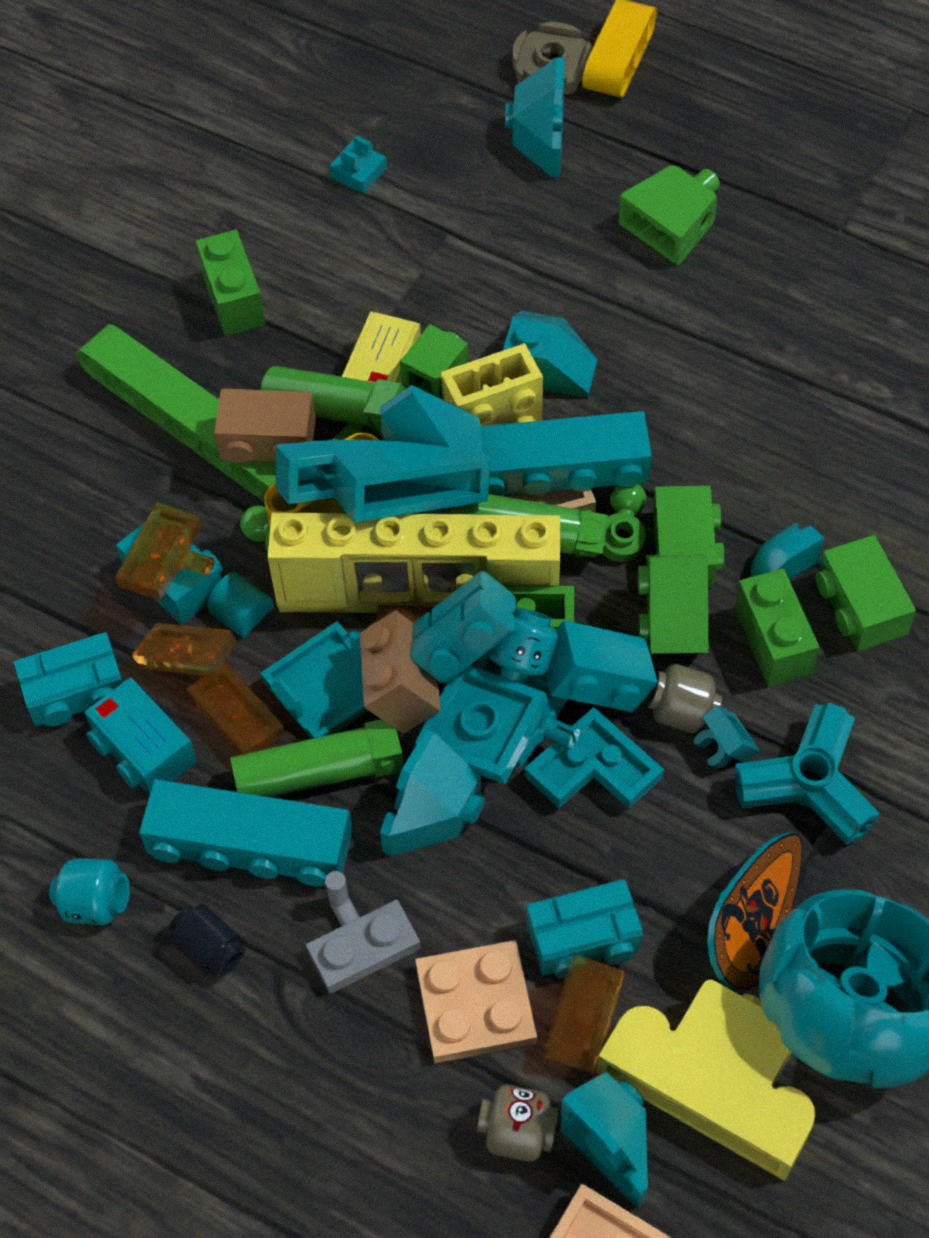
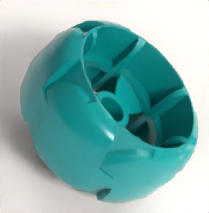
M854 889L831 890L810 896L796 909H792L777 925L762 958L759 974V996L762 1009L767 1019L776 1024L786 1048L807 1066L825 1076L837 1080L869 1083L871 1088L903 1086L925 1076L929 1072V919L904 903H897L862 890ZM817 963L844 965L848 969L843 971L840 979L821 969ZM887 988L892 989L904 1001L909 1013L898 1012L884 1002L887 996Z

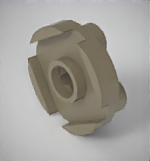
M546 22L538 24V31L531 32L528 35L527 30H525L517 37L513 45V68L517 74L518 84L551 62L552 59L547 58L551 54H556L558 58H565L564 94L574 93L579 88V83L583 80L584 69L592 51V45L589 41L587 44L582 39V32L565 23Z

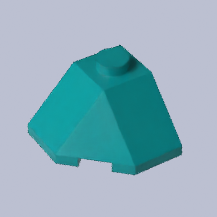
M555 58L515 86L514 103H506L505 128H513V146L549 176L560 178L565 58Z
M520 311L514 315L503 350L525 343L543 376V391L588 399L597 367V358L569 323L562 317L528 311Z
M413 385L380 407L382 440L439 445L484 454L479 417Z
M428 729L423 733L401 770L396 788L400 789L395 801V809L398 812L397 814L392 812L386 814L380 831L383 853L392 857L457 838L467 822L470 824L476 822L484 807L485 797L481 796V776L436 733Z
M605 1072L569 1092L562 1099L560 1133L638 1208L645 1201L648 1188L646 1109L642 1106L644 1103L643 1098L630 1083L624 1079L617 1082Z

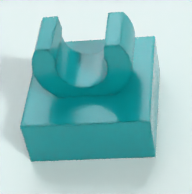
M356 136L354 141L352 140L329 166L330 178L364 194L386 170V156L372 150L373 145L371 142Z
M717 705L703 716L710 729L698 733L694 743L696 746L704 749L712 742L717 741V753L707 760L710 766L722 768L732 758L741 762H748L761 752L735 713Z

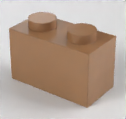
M221 388L214 432L220 460H231L237 463L249 461L276 462V445L313 441L316 418L312 392Z
M395 610L360 633L363 698L365 709L404 734L439 713L441 709L438 680L414 663L410 657L411 642L414 641L412 638L413 622Z

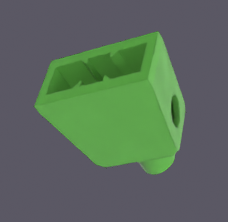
M668 166L620 195L619 224L678 266L705 235L715 220L717 204L715 191L720 187L719 179L709 169H703L696 176L692 177L678 166Z

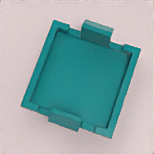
M338 621L260 673L265 685L311 739L338 733L369 711L364 708L360 632L352 631L348 637V633Z

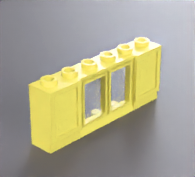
M271 513L268 562L277 607H279V612L392 613L396 610L400 614L432 613V609L480 571H485L501 585L559 586L560 515L405 514L354 522L347 513Z

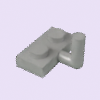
M333 871L326 876L325 884L329 903L341 927L307 943L306 947L329 994L421 949L420 940L398 900L359 917L349 898L344 874L339 871Z

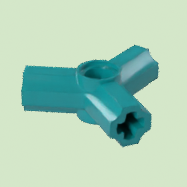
M829 702L824 705L815 704L795 756L735 764V788L742 809L796 802L802 806L810 807L846 845L851 842L855 843L864 836L878 821L880 813L838 771L855 717L848 714L845 708ZM814 772L818 774L822 778V780H809L806 777H804L802 773Z

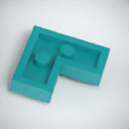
M595 707L572 726L580 731L579 738L576 743L574 742L572 748H567V746L555 741L525 767V778L558 808L562 807L590 780L595 778L630 809L660 782L664 776V769Z

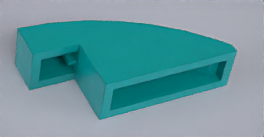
M326 440L276 445V489L288 504L335 498L354 522L488 502L490 458L486 454L439 445L384 440Z

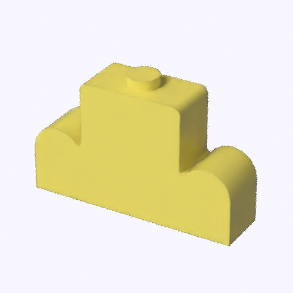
M707 980L703 983L675 1031L670 1030V1024L665 1015L655 1008L637 1006L628 1010L619 1020L598 1056L597 1073L601 1075L607 1072L617 1082L621 1079L626 1080L638 1091L645 1101L784 1181L806 1143L815 1119L814 1106L810 1098L801 1090L790 1086L779 1087L778 1089L773 1088L792 1053L783 1044L781 1033L776 1024L767 1019L760 999L750 994H743L741 996L714 980Z

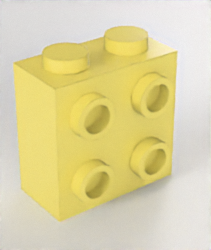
M525 343L440 372L442 400L479 417L480 426L542 421L543 376Z

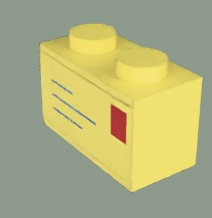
M370 311L342 377L377 382V379L402 384L400 360L421 336L420 324Z

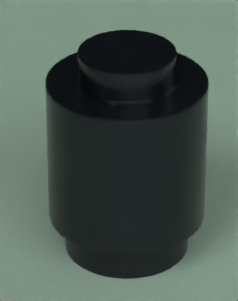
M200 904L195 908L191 905L184 907L170 923L169 928L173 932L169 942L204 975L212 974L216 979L225 977L236 967L245 954L246 948L239 943L240 936L205 904Z

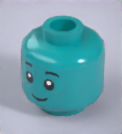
M516 607V612L513 614L515 616V632L489 650L488 656L495 664L500 666L499 675L513 681L526 683L528 675L539 676L548 671L558 641V634L556 629L550 625V617L533 610Z
M75 858L67 861L60 869L59 874L53 877L49 889L50 900L53 905L57 906V911L61 918L68 923L82 925H107L113 922L117 915L126 909L130 894L128 878L125 873L121 872L115 862L109 859Z

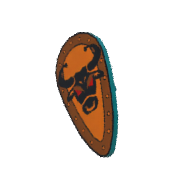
M787 832L775 836L763 844L748 859L730 881L726 889L719 895V900L709 921L707 944L710 963L715 974L728 988L749 990L759 984L760 965L771 937L779 922L793 909L799 887L803 857V843L797 833Z

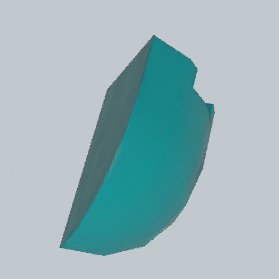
M798 523L790 525L770 537L760 546L750 567L751 577L784 568L788 578H793L819 562L824 537L810 525L804 529H800Z

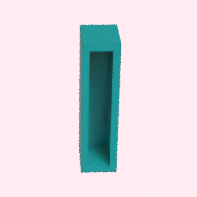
M644 411L480 426L483 453L490 458L488 494L498 496L528 494L537 496L550 491L572 489L575 491H587L593 487L614 485L631 487L639 483L649 482L652 453Z
M154 779L139 834L147 854H151L152 857L163 862L176 863L180 859L197 861L202 866L212 870L224 871L228 867L246 869L251 874L261 878L272 879L276 878L277 875L295 877L306 885L321 887L326 885L325 878L330 872L339 871L343 873L353 830L350 812L347 809Z

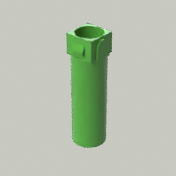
M272 366L268 369L261 384V390L312 392L316 418L373 427L378 432H382L380 407L405 390L404 386L399 382L377 379V382L281 366Z
M488 494V502L449 507L443 510V514L560 515V553L573 554L575 557L585 556L591 558L603 554L608 519L606 514L594 513L587 509L579 511L573 508Z
M380 719L364 723L365 727L232 756L230 759L237 792L274 798L370 775H375L377 778L399 773L404 765L397 730Z

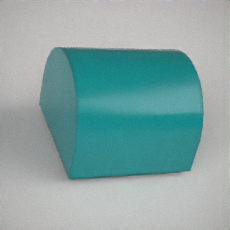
M236 572L227 574L216 584L207 603L209 614L242 638H245L275 607L274 601L270 596Z

